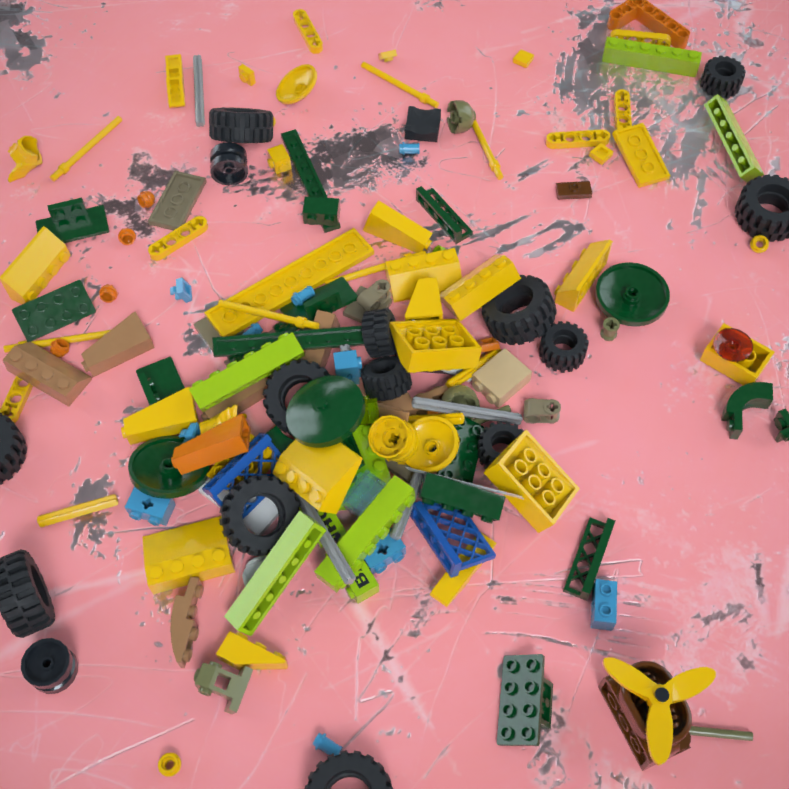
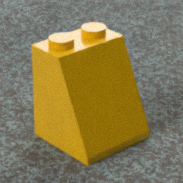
M437 277L418 279L405 313V321L443 319Z

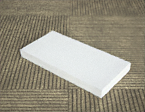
M209 478L198 489V491L200 494H202L204 497H206L208 500H210L212 503L218 506L217 503L210 497V495H207L202 490V488L211 480ZM221 491L217 495L218 498L223 502L224 497L229 491ZM256 497L251 498L248 502H253ZM265 497L243 519L244 525L255 535L261 536L279 516L277 507L269 498Z

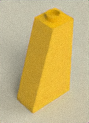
M379 200L371 210L363 228V231L416 253L423 251V249L427 250L432 242L430 240L432 232Z
M186 387L124 418V427H121L123 438H127L130 445L161 436L180 434L181 430L188 429L190 423L198 422L195 400L189 391L190 387Z

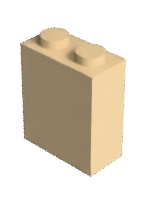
M504 348L472 374V386L477 392H481L490 404H494L499 408L530 382L532 371Z

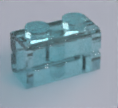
M368 470L357 475V480L354 481L355 484L351 489H348L342 502V506L357 518L361 516L386 486L385 482Z

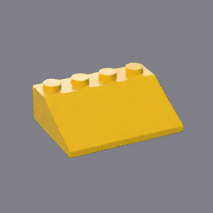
M494 255L441 292L440 299L459 321H462L516 283L521 277L514 263L505 255Z
M458 319L395 321L389 324L399 360L407 372L450 371L452 369L477 368L482 347Z
M524 430L483 472L500 491L524 498L519 499L504 495L538 533L556 523L580 489L527 430Z
M295 439L280 455L272 474L282 482L285 481L289 484L292 490L294 489L298 495L318 511L337 514L363 458L341 442L329 447L313 448L305 446Z
M221 516L142 537L147 584L153 595L187 586L190 577L199 578L202 582L235 573L229 541L227 537H224L222 533L224 531L223 526L220 525L219 521Z

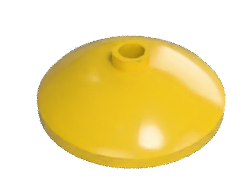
M304 64L288 72L277 87V99L282 104H294L306 98L316 84V69L310 64Z
M439 416L423 417L412 423L419 433L420 442L418 450L413 457L405 461L410 468L429 473L437 472L448 466L455 458L459 449V435L454 425L447 419Z

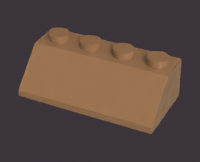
M32 342L14 346L2 359L8 372L30 383L68 407L92 380V377Z

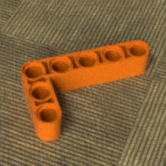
M627 0L609 13L607 23L609 30L621 29L636 19L654 33L668 34L671 37V45L674 48L685 49L687 47L690 31L647 0Z

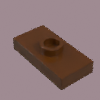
M590 181L556 183L558 200L592 198Z

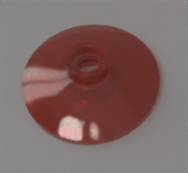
M723 329L716 334L713 341L717 354L731 362L746 360L753 351L751 338L739 329Z

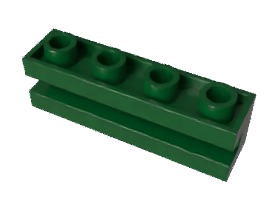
M428 472L424 474L423 485L418 494V498L422 499V503L431 506L437 503L442 505L441 508L453 512L456 509L462 511L461 515L470 518L476 515L481 517V521L490 524L493 521L500 520L505 496Z

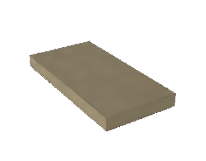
M174 171L148 219L149 225L174 231L185 224L207 182L206 178Z

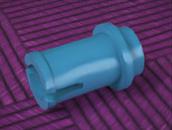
M402 142V144H399V154L403 156L405 154H419L420 152L419 143L405 144Z
M307 286L300 292L293 293L291 300L295 306H301L304 301L315 296V292L311 286Z
M258 323L251 324V327L242 335L261 334L263 329Z
M319 732L312 744L315 746V750L320 749L328 755L333 753L334 756L339 755L343 747L327 738L326 733L321 734Z

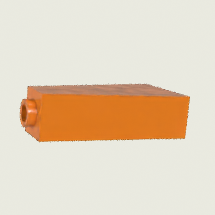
M239 414L174 448L173 457L171 458L174 468L178 469L180 474L183 475L248 452L251 428L243 414Z

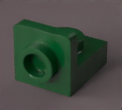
M785 408L778 411L774 418L776 428L781 430L775 438L777 443L783 440L785 442L789 441V412Z

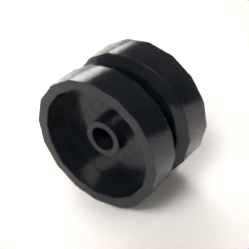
M225 142L211 149L210 173L215 182L230 186L242 183L247 178V153L242 146L237 143Z
M45 638L34 642L25 651L21 659V672L23 677L38 691L46 694H56L67 689L74 682L78 673V661L75 654L60 640Z

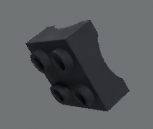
M409 106L405 125V139L437 142L441 109L422 110Z

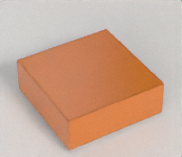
M494 337L477 340V343L482 347L481 352L500 349L499 342Z

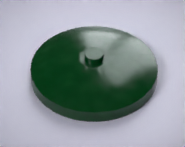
M625 262L613 265L601 274L595 289V299L600 310L608 318L613 317L622 325L637 327L649 325L661 318L668 307L670 291L665 279L654 269L640 263Z
M332 375L314 379L301 387L290 400L286 411L287 427L293 437L305 446L324 448L338 444L351 436L361 424L366 407L364 396L360 388L348 378Z
M161 436L148 440L137 447L129 459L128 471L132 484L139 491L148 496L170 499L188 495L199 489L208 478L206 474L210 471V465L181 475L179 470L174 468L171 458L173 457L174 448L183 444L185 437Z

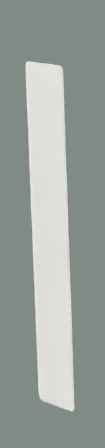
M406 467V468H407L408 470H410V471H414V472H418V473H422V474L427 473V472H425V471H421V470H417V469H413V468ZM441 476L476 488L524 499L519 495Z

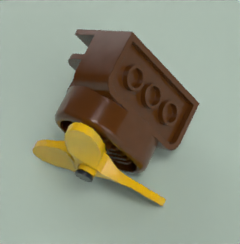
M604 658L603 666L609 675L601 680L598 688L641 770L644 771L656 764L661 766L667 759L690 749L691 735L689 730L692 724V713L686 700L708 688L716 677V671L709 667H699L687 670L673 677L665 667L652 661H640L629 665L616 658Z

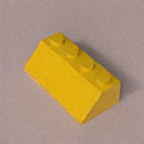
M43 226L0 276V281L11 300L20 304L27 303L37 298L64 263L69 260L71 255L66 245Z
M612 240L590 243L587 249L584 248L582 250L579 261L576 260L573 263L572 271L566 273L563 284L558 285L554 292L556 304L572 312L576 310L607 264L613 243Z
M455 248L385 262L386 278L390 283V292L394 303L410 300L418 279L437 277L439 293H441L462 278L460 262Z

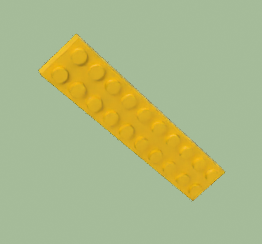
M352 228L225 301L275 312L292 302L291 296H293V293H298L307 286H311L313 289L319 287L325 281L338 276L374 255V249L355 228ZM218 305L204 312L205 317L221 337L234 336L248 328L251 324L265 318L219 307Z

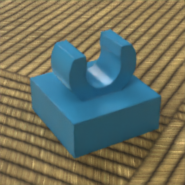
M182 277L176 279V286L170 288V295L175 294L176 300L182 299L185 303L192 301L191 285Z
M198 422L190 423L188 429L181 430L179 438L185 437L183 443L201 435Z

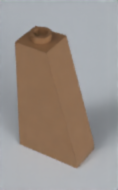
M317 310L314 322L320 324L319 329L340 327V323L334 313ZM332 348L305 350L303 360H308L309 363L316 362L320 367L325 368Z
M136 311L81 354L84 359L81 364L86 372L90 371L92 376L95 377L155 348Z
M266 378L203 412L201 415L203 421L213 418L227 407H232L233 405H238V415L264 399L263 389L268 387L265 384Z

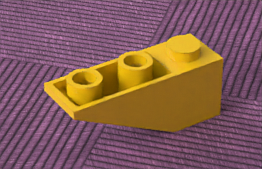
M229 631L216 653L220 661L237 670L245 666L253 670L288 668L284 655L276 651L274 653L267 651L265 645L257 641L255 644L248 641V637L240 632L235 634Z

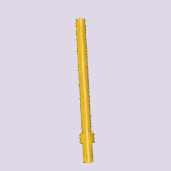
M366 62L361 64V67L413 95L420 102L438 108L439 102L430 98V95L413 89Z
M117 116L68 161L60 164L58 169L50 176V179L55 182L62 174L65 175L70 171V167L120 124L122 118Z
M475 119L472 125L473 130L489 160L491 171L495 173L498 180H501L504 177L500 170L501 166L498 160L495 159Z
M424 250L414 254L408 253L401 258L426 254V251ZM385 263L327 280L324 284L326 285L340 277H344L346 281H351L385 270Z
M221 299L218 301L219 307L294 324L302 329L305 327L319 329L320 326L318 322L309 321L301 316H288Z
M110 330L58 338L64 339L68 343L100 339ZM57 338L31 342L39 347H48ZM19 341L18 344L4 345V352L8 353L14 346L27 343V341Z

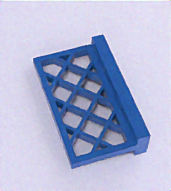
M259 433L249 443L248 452L235 456L202 490L207 495H210L219 507H222L224 502L217 495L223 490H230L234 486V479L237 476H244V480L248 476L267 475L275 477L272 472L278 461L276 457L279 459L281 453L271 442L272 439L268 434ZM267 447L272 451L271 460L263 459V451ZM252 461L258 462L257 473H248L249 464ZM262 462H271V474H262ZM257 496L253 502H247L243 508L242 518L244 519L265 497Z
M421 501L413 504L410 517L450 578L458 576L461 570L495 559L496 554L471 518L461 515L462 511L456 509L453 512L442 509V505L434 503V506L423 504ZM433 509L439 511V514L435 516L429 514L427 510ZM441 513L453 516L452 521L441 518ZM455 517L463 519L466 525L454 522ZM441 523L449 526L448 531L439 529L437 524ZM451 528L463 531L462 536L451 533ZM465 532L473 534L476 537V541L464 537ZM447 539L459 541V546L451 545ZM465 543L474 546L473 551L460 548L461 544ZM476 547L485 550L487 554L480 555L475 553ZM458 553L471 558L470 560L462 563V561L458 557Z

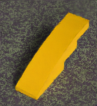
M181 54L165 56L169 108L184 107L185 88Z
M481 533L490 547L494 549L497 543ZM467 545L465 549L473 551L474 546ZM476 547L475 553L480 555L487 554L485 550ZM462 554L458 556L462 563L471 558ZM483 563L461 570L458 576L452 578L446 572L430 592V596L448 607Z

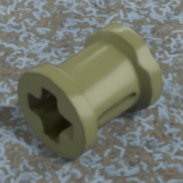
M613 317L606 318L603 321V329H601L600 335L605 341H613L617 337V331L620 327L619 321Z

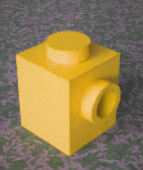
M283 144L267 149L268 165L270 169H274L276 174L292 169L290 157Z

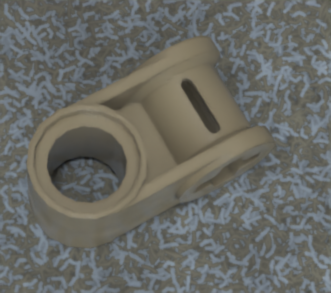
M384 279L376 281L372 286L360 293L357 303L366 311L379 309L391 299L390 283Z
M526 399L524 401L523 419L526 423L554 424L560 418L561 404L554 399Z

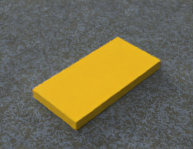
M644 123L613 131L612 136L638 188L670 179L671 175Z

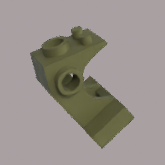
M210 661L209 664L203 663L201 669L198 668L194 675V684L198 692L205 696H211L214 693L228 700L224 712L232 715L237 713L253 669L245 666L236 675L221 669L222 665L213 661ZM218 676L230 680L226 690L214 686Z

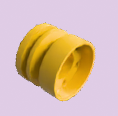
M392 415L382 416L377 419L370 427L368 434L369 446L372 451L379 457L395 462L407 461L413 457L418 450L420 442L419 433L412 424Z

